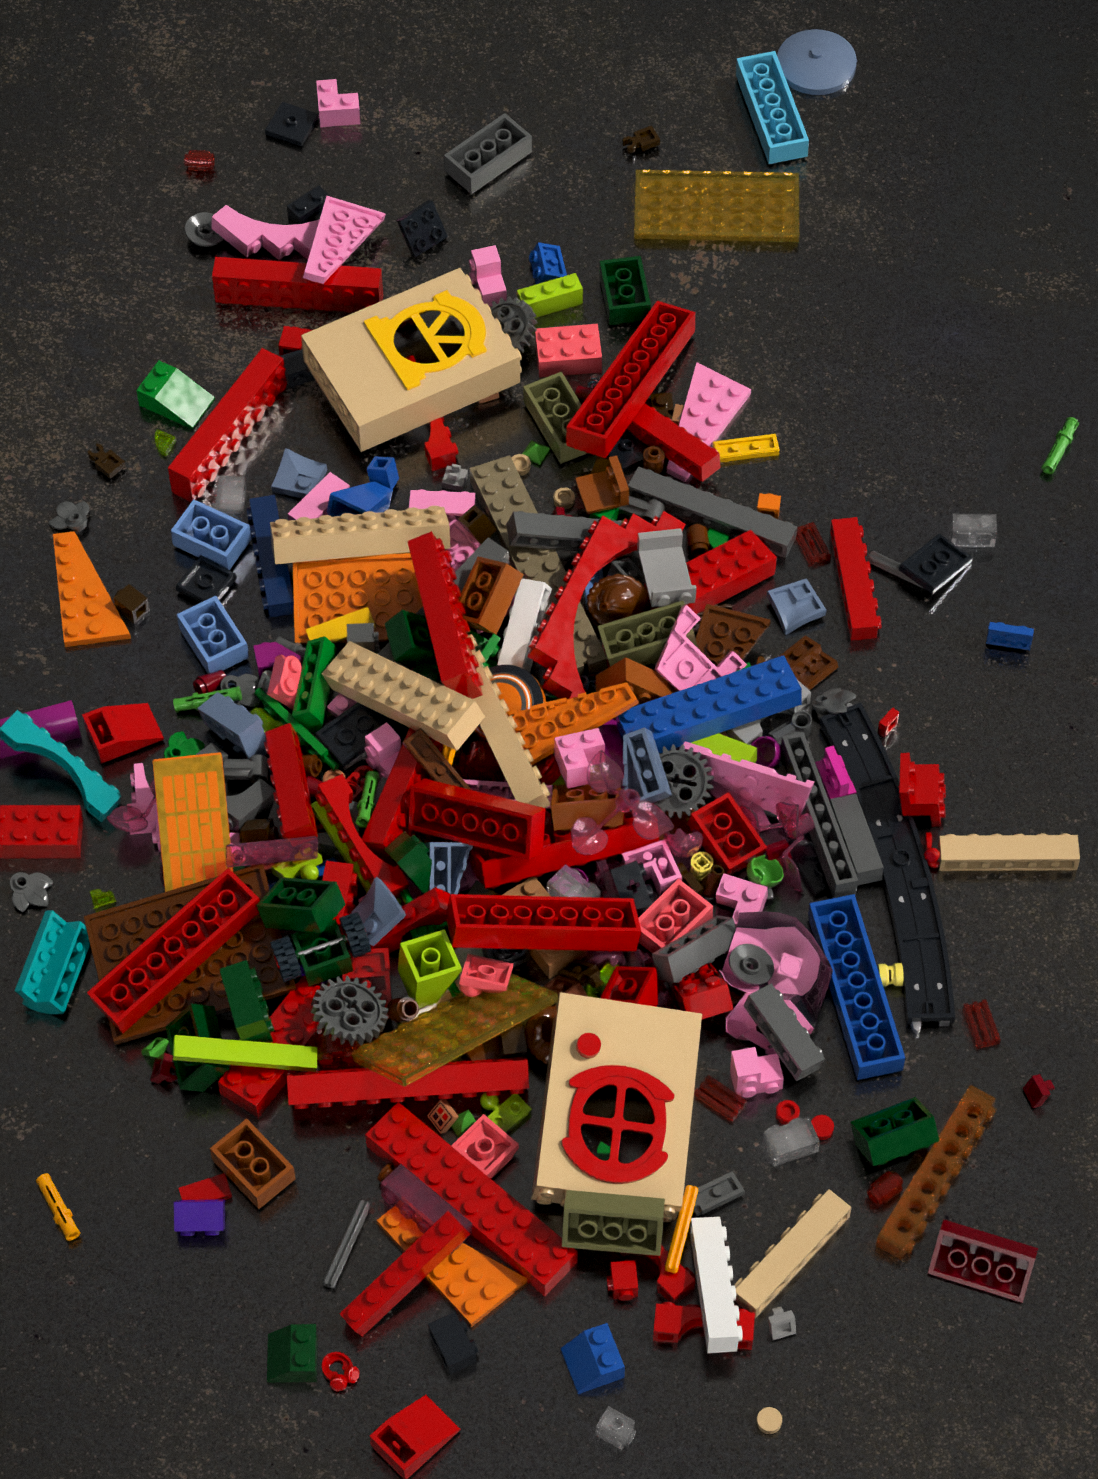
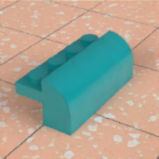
M53 910L45 911L15 988V992L24 999L22 1004L26 1007L46 1014H64L90 946L86 925L81 921L66 922Z

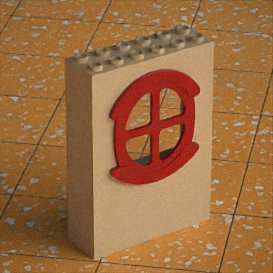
M560 992L554 1009L532 1200H537V1203L544 1205L551 1204V1202L559 1203L564 1207L566 1190L664 1198L663 1222H671V1220L676 1219L683 1202L702 1020L701 1013ZM584 1033H593L601 1040L600 1052L594 1058H584L577 1052V1041ZM607 1085H613L617 1088L613 1118L590 1116L583 1113L586 1101L598 1089ZM628 1088L637 1090L646 1098L654 1114L653 1124L631 1122L623 1118L625 1094ZM583 1124L608 1127L612 1130L610 1156L607 1161L598 1159L587 1148L581 1134V1126ZM628 1130L652 1135L651 1145L641 1157L630 1163L624 1164L619 1162L618 1156L622 1131Z

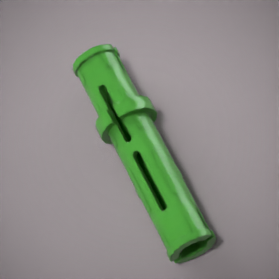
M1073 417L1066 418L1062 429L1057 432L1056 441L1041 466L1043 472L1047 474L1055 472L1066 447L1073 440V434L1079 425L1077 419Z
M237 686L198 694L197 692L193 693L192 696L174 698V709L176 713L191 709L198 711V707L217 692L225 697L229 696L233 701H241V689Z
M368 771L366 773L361 800L357 804L358 816L356 824L362 828L367 827L375 809L374 800L380 778L379 774L375 771Z

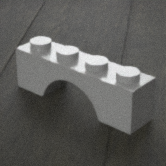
M798 681L802 688V705L779 713L793 716L796 712L803 710L810 704L811 691ZM766 717L727 730V735L730 738L751 745L758 737H762L763 730L760 724Z

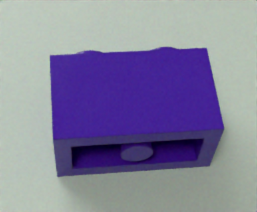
M225 1199L176 1200L174 1202V1232H180V1236H193L195 1231H205V1235H219V1231L225 1229Z

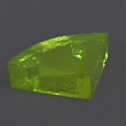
M157 429L155 432L156 448L162 455L167 456L176 443V437Z
M101 889L90 891L94 909L116 902L112 891L102 892Z

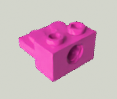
M834 746L825 748L824 757L821 761L815 762L829 802L833 798L856 794L855 787L850 780L841 755H837Z

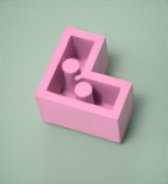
M336 79L316 81L320 127L360 124L358 93L338 94Z
M496 245L471 250L472 259L468 260L471 270L469 277L472 285L475 284V289L479 290L484 304L487 303L491 307L492 301L498 304L501 297L506 302L507 290L501 275V260Z
M386 722L365 736L366 762L373 770H377L381 779L382 777L388 779L401 749L400 736Z
M599 728L554 738V756L567 789L589 784V766L605 763V743Z
M665 839L622 854V862L636 858L638 863H643L647 874L642 876L643 880L652 879L659 897L677 879L682 881L680 871ZM633 879L629 880L630 886L637 884Z
M723 873L716 892V903L735 909L732 918L737 928L740 912L763 911L768 896V888Z
M755 1047L732 1051L730 1075L736 1097L749 1098L758 1093L766 1092L771 1094L783 1089L784 1078L777 1053L758 1057Z

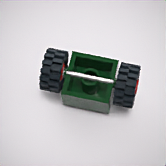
M355 912L339 918L343 934H341L336 919H334L321 933L300 931L291 934L293 946L289 936L270 942L283 982L302 976L298 960L309 987L352 972L351 957L345 944L348 945L353 958L371 952L370 942L359 913Z

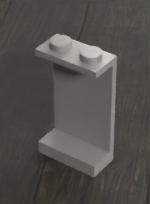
M681 528L638 533L637 551L651 608L663 607L680 601H684V604L695 603L697 588L696 585L691 584L682 549L683 533Z

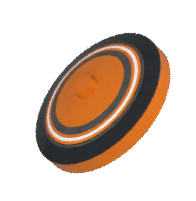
M497 665L489 668L494 677L491 679L492 684L496 682L502 693L498 697L500 700H505L510 711H522L530 709L533 705L546 702L542 686L528 671L514 665ZM479 724L468 739L477 747L493 753Z

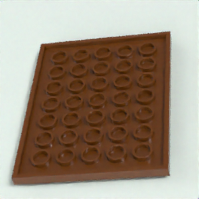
M263 863L233 872L260 900L270 890ZM217 877L84 916L99 981ZM258 913L126 1032L122 1034L109 1020L115 1045L166 1030L165 1027L190 1004L214 1006L216 1015L231 1011L219 969L247 960L250 968L255 967L263 988L262 994L265 1000L297 990L294 979L283 982L270 942L283 938L281 930L265 928L262 918Z

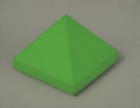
M531 440L522 454L528 456L531 462L541 465L550 448Z
M157 1037L141 1053L158 1058L164 1052L166 1053L169 1041L165 1038Z
M469 1109L459 1114V1118L451 1126L458 1139L476 1122Z

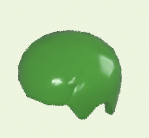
M765 855L752 858L747 865L746 870L749 881L765 886L768 889L776 886L784 877L783 868L779 861L776 859L767 860Z

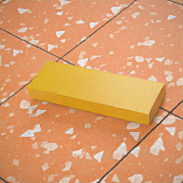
M776 434L713 441L712 447L720 454V463L776 456L780 452Z
M366 607L308 628L306 633L309 641L325 636L335 644L347 639V624L374 623L369 608Z

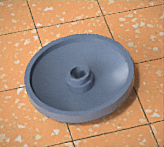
M812 29L795 33L782 43L777 54L788 86L805 94L825 95L834 93L849 84L856 71L857 59L851 44L840 35L826 30Z

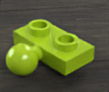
M308 846L271 866L272 874L279 879L281 877L296 878L301 875L302 879L317 880L319 870L316 866L323 863L322 855Z
M484 1092L480 1098V1104L484 1109L493 1110L488 1118L506 1133L521 1122L532 1110L518 1094H513L501 1105L499 1104L498 1095L486 1096V1092Z

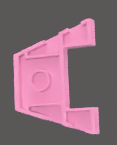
M687 605L681 607L655 666V670L677 691L736 672L747 665L734 651H730L715 666L686 637V634L701 619Z

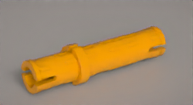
M48 1173L40 1175L36 1179V1183L54 1215V1222L59 1224L67 1241L76 1239L80 1235V1231L72 1219L73 1213L65 1206L51 1180V1176ZM49 1191H51L56 1203L53 1201ZM60 1211L62 1212L67 1223H65L63 1217L60 1214Z

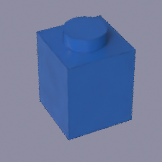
M374 456L367 467L369 481H375L393 490L399 480L395 459L393 457Z

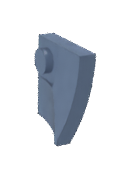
M285 448L278 472L271 485L272 492L303 499L324 478L327 472V464L308 459Z
M807 578L767 591V598L779 619L785 635L812 620L826 616L827 610Z
M378 877L373 880L365 897L351 912L359 913L370 942L369 944L372 946L377 944L406 916L394 895Z

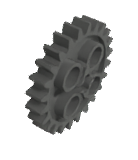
M508 296L506 302L501 297L498 304L492 301L493 307L490 308L494 319L497 318L499 320L504 334L507 333L514 349L517 348L524 353V345L530 346L528 340L535 338L531 333L537 331L534 325L538 322L535 319L536 314L532 311L533 309L523 299L520 301L517 297L513 300Z
M672 744L671 751H668L664 746L663 754L659 753L662 765L666 763L673 764V771L670 774H665L667 779L676 780V777L679 776L683 782L697 783L695 787L681 783L675 787L672 782H668L672 796L654 802L655 804L652 808L653 811L661 808V816L669 812V818L672 819L674 813H677L679 819H682L683 812H686L690 817V810L694 809L697 811L699 809L697 805H706L703 800L704 797L711 798L707 790H712L714 787L708 784V782L714 780V777L707 774L712 771V768L704 767L708 762L707 759L700 761L699 759L702 754L698 752L693 755L694 749L692 747L685 752L684 745H681L680 749L676 750L675 745ZM687 767H694L696 769L694 777L687 778L684 776V771ZM683 790H691L692 797L689 800L684 801L680 798Z
M338 976L335 983L328 979L326 985L322 983L320 989L316 990L311 1002L312 1009L310 1012L314 1014L312 1020L319 1022L317 1029L325 1028L324 1036L332 1034V1041L338 1037L342 1045L345 1040H349L351 1046H353L356 1040L360 1045H363L364 1039L370 1043L373 1037L378 1038L379 1033L383 1032L388 1016H386L388 1008H385L386 1000H380L382 993L375 994V986L367 988V981L359 984L357 977L354 982H350L348 976H346L345 981H342Z

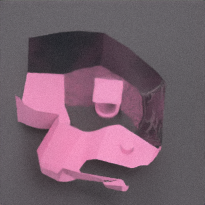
M767 911L739 913L737 928L723 970L720 972L724 980L732 987L746 993L734 1007V1010L726 1017V1032L736 1039L750 1040L765 1049V1053L768 1055L776 1054L766 1037L756 1031L757 1025L744 1007L748 995L771 983L776 990L781 992L785 1003L795 1012L797 1020L802 1027L806 1028L809 1034L815 1028L833 970L812 934L796 917ZM742 944H753L764 949L774 963V973L771 979L765 984L757 986L740 981L732 973L729 966V956L734 948Z

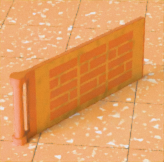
M218 752L154 759L153 770L165 892L217 877L227 868L233 872L222 754Z

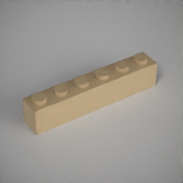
M1043 833L1037 835L992 834L990 836H979L977 834L956 836L954 834L940 836L938 842V851L940 852L939 871L1077 870L1080 861L1078 835L1067 833L1060 835H1047Z
M830 1189L824 1195L819 1194L814 1199L813 1207L808 1212L804 1210L796 1220L797 1224L793 1228L788 1227L781 1235L782 1240L777 1245L772 1244L765 1253L766 1257L761 1262L756 1261L749 1270L750 1274L745 1279L740 1278L736 1282L735 1302L743 1309L755 1313V1318L850 1217L851 1206Z

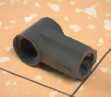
M629 496V505L620 507L619 513L629 517L634 513L650 523L654 516L659 517L666 508L658 500L652 499L646 502Z
M798 711L793 714L791 720L769 732L768 736L774 738L780 746L782 736L804 732L807 738L811 734L812 717L806 711ZM802 723H803V724H805L806 726H798L797 724H802Z
M253 755L249 759H225L223 767L224 780H248L254 784L262 779L268 782V757Z

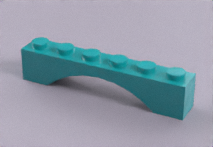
M17 710L0 727V739L14 751L39 754L61 766L78 786L84 808L100 822H103L120 804L122 796L115 786L104 782L98 772L87 768L80 757H74L70 754L63 743L53 740L50 733L46 729L36 726L32 718L26 713L22 714Z

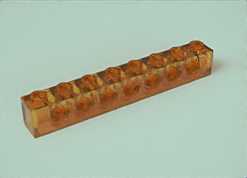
M972 1085L969 1086L940 1133V1141L932 1146L877 1236V1247L902 1260L905 1253L910 1254L916 1244V1241H914L916 1235H922L928 1224L925 1221L928 1215L933 1216L939 1206V1202H937L941 1195L945 1197L951 1186L948 1183L951 1177L956 1178L963 1166L960 1164L964 1157L968 1159L974 1148L972 1145L975 1138L979 1140L985 1130L983 1126L985 1121H991L997 1110L994 1107L995 1097ZM968 1114H975L978 1118L972 1119ZM962 1132L966 1137H959L956 1133ZM951 1151L955 1156H948L944 1152ZM940 1170L944 1174L936 1175L933 1171ZM929 1189L932 1194H924L921 1190ZM911 1208H917V1209H919L921 1212L918 1213V1214H915V1213H912L909 1209H911ZM905 1227L909 1232L902 1233L898 1228Z

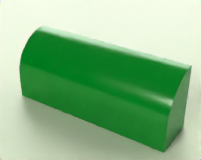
M325 636L307 641L292 717L313 734L323 726L330 686L322 673L334 660L338 652L337 647Z

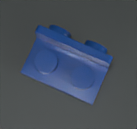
M538 242L529 254V261L531 262L533 278H535L536 284L567 276L560 246Z
M990 622L986 644L1030 650L1034 629L1027 628L1026 626L1007 625L1002 622Z

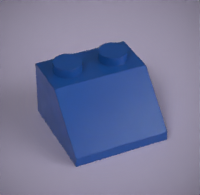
M608 1323L583 1331L561 1347L563 1358L577 1394L623 1379L625 1376V1366Z

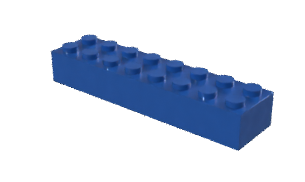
M783 655L634 706L616 717L617 729L623 740V735L644 727L652 731L658 752L663 753L664 746L669 751L672 744L678 748L685 741L691 743L802 705V688Z
M855 894L809 903L808 919L814 939L827 957L833 970L829 988L857 1080L903 1071L905 1055Z

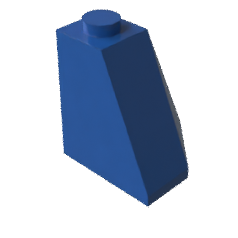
M374 481L332 492L329 497L327 513L329 516L334 517L345 513L357 515L367 511L375 513L384 512L389 509L393 490Z

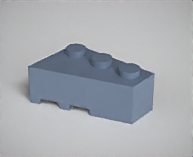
M219 692L215 693L198 707L204 724L223 741L226 738L235 745L233 750L237 753L242 751L246 754L247 759L253 755L265 756L268 754L264 746V742L267 740L262 727L263 721L257 714L252 715L243 705L235 704L229 696L225 697Z
M644 727L623 735L624 800H622V807L632 811L672 796L652 731Z
M446 842L424 843L430 850L427 855L432 859L429 891L436 887L450 894H458L463 872L466 870V862L473 845Z

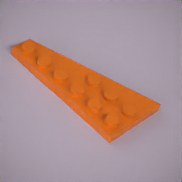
M75 531L53 534L65 647L131 639L125 623Z
M626 682L602 688L600 691L586 694V692L578 694V697L570 699L565 697L533 705L530 709L522 711H509L507 715L508 717L512 715L518 726L514 730L516 733H521L526 743L523 745V748L530 751L534 759L531 765H534L554 753L555 737L596 729L636 706L639 702Z
M396 1205L377 1219L378 1226L403 1253L432 1226ZM464 1243L457 1246L426 1276L427 1280L470 1327H473L527 1283L526 1277Z

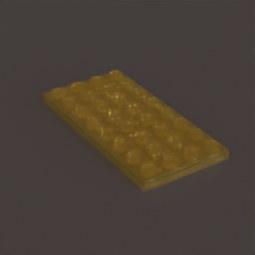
M636 170L634 239L799 242V173Z
M511 973L506 991L501 993L482 992L475 997H468L463 992H460L454 998L437 1004V1007L430 1011L420 1013L417 1018L400 1024L395 1030L381 1034L373 1042L361 1045L358 1050L352 1052L354 1062L405 1087L557 1003L558 995L552 990Z

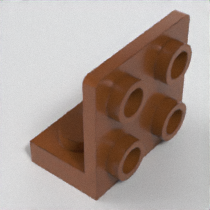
M617 456L609 457L606 471L576 478V484L587 514L629 505V488Z

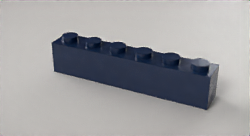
M275 495L249 499L250 507L246 508L248 521H253V525L249 526L251 538H256V543H252L254 556L259 555V560L256 561L257 574L262 573L263 577L259 579L260 591H265L266 596L262 597L264 610L268 609L270 618L294 614V597L288 564H275L271 545L270 522H275L279 519Z

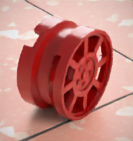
M553 754L542 759L538 764L532 765L533 767L537 766L542 775V778L539 779L541 784L551 785L561 776L559 766Z

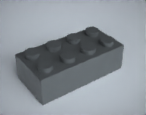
M504 113L444 155L445 172L470 194H473L532 152V136Z

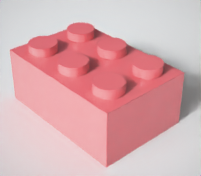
M598 324L538 328L535 332L539 378L549 377L561 371L564 376L602 373V353Z
M677 879L638 918L641 927L638 943L651 953L658 951L712 919L713 905L680 879Z

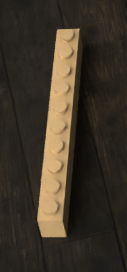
M472 634L468 635L472 639L474 648L478 646ZM474 649L472 654L476 656L479 667L476 670L477 673H480L484 683L481 686L483 695L473 699L485 716L480 726L516 801L546 808L551 805L547 798L551 794L546 784L540 783L539 779L542 778V775L537 766L532 767L531 765L534 759L528 749L524 750L523 745L526 743L521 733H516L514 730L518 726L512 715L508 717L506 712L510 710L505 700H500L498 697L502 693L496 682L492 684L491 679L494 677L489 667H484L482 664L486 662L480 650L476 651Z

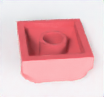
M281 654L275 657L267 695L291 710L294 708L302 670L301 663L295 656L285 657Z
M467 954L460 977L459 989L468 997H475L482 992H504L507 990L514 963Z
M483 1114L451 1146L491 1179L513 1158L519 1148V1143Z

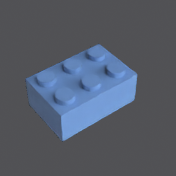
M194 499L171 529L173 546L197 557L201 555L227 570L232 568L251 541L250 526Z
M217 596L177 614L180 631L208 674L225 670L249 658L246 641Z

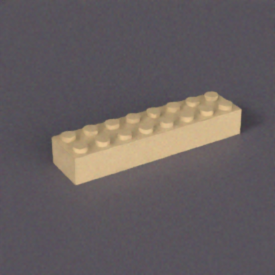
M430 506L425 509L412 507L403 511L389 509L380 513L367 511L357 515L345 513L334 517L322 515L319 518L312 519L300 517L297 520L289 521L278 519L275 522H270L271 545L275 564L410 552L407 541L431 531L437 539L440 538L445 549H451L448 518L444 507Z
M351 641L345 645L322 673L332 690L415 731L421 728L428 737L456 751L485 718L475 700Z

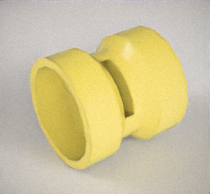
M698 852L691 858L690 872L699 883L714 865L712 856L707 852Z
M894 963L892 966L878 964L877 968L883 987H887L889 984L903 986L902 963Z

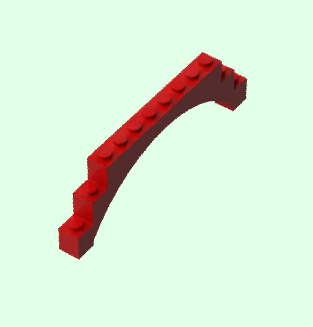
M665 511L659 517L654 516L650 523L634 513L628 520L624 518L620 525L605 516H602L598 522L595 520L592 522L587 531L590 533L589 537H585L579 546L582 549L581 553H577L571 562V565H573L572 570L568 569L562 579L565 582L564 586L560 585L554 595L556 598L555 603L551 602L545 612L548 615L547 619H543L537 628V631H539L538 636H534L528 645L531 650L527 657L547 668L542 677L545 679L542 685L543 689L560 699L565 697L570 699L578 697V694L585 693L577 670L573 635L578 604L591 578L608 563L637 551L638 533L680 528L683 531L685 523Z

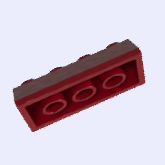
M944 1219L938 1234L928 1274L1023 1303L1038 1248Z

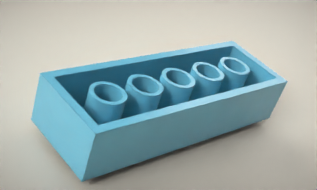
M772 51L737 58L736 77L768 164L808 157L809 139L776 52Z

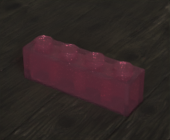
M402 1164L381 1182L382 1198L391 1205L393 1203L399 1208L400 1213L409 1220L411 1218L423 1233L447 1211L456 1217L470 1235L451 1253L457 1250L472 1235V1222Z

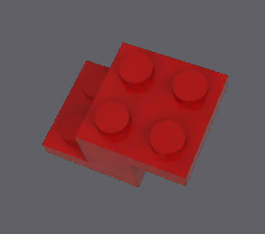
M900 753L899 794L903 816L930 815L932 827H941V818H945L944 798H946V785H944V773H940L939 764L915 765V762H911L910 753Z
M389 948L371 949V952L355 958L348 951L353 971L342 975V981H345L346 976L350 978V982H354L356 977L359 980V984L367 981V988L375 986L374 993H382L380 1000H386L385 1008H387L388 1003L392 1000Z

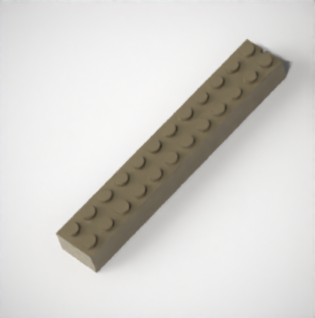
M509 455L470 468V484L482 509H485L491 523L497 529L495 532L502 547L509 551L511 566L524 574L522 579L545 582L552 588L548 603L549 607L551 602L555 603L556 601L554 595L560 585L563 587L565 584L562 579L566 571L554 549L510 546L506 523L513 511L537 513L511 456ZM579 602L574 622L573 640L579 676L584 675V664L586 663L587 674L606 670L607 657L581 602Z

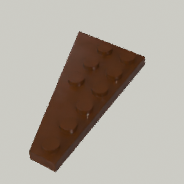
M706 604L696 636L698 649L715 666L730 651H734L744 660L769 627L771 620Z

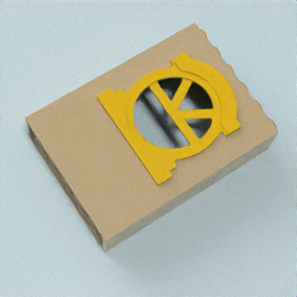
M461 268L301 335L305 364L361 452L520 383V373H522L520 366L522 357L517 348L514 349L507 333L504 334L497 318L494 319L487 303L484 304L479 290L473 288L469 275L464 274ZM429 311H440V315L428 329L420 315ZM450 315L460 321L465 331L464 336H435ZM412 319L440 362L422 364L412 362L401 356L394 345V334L399 325ZM438 343L462 344V346L454 355L448 358Z

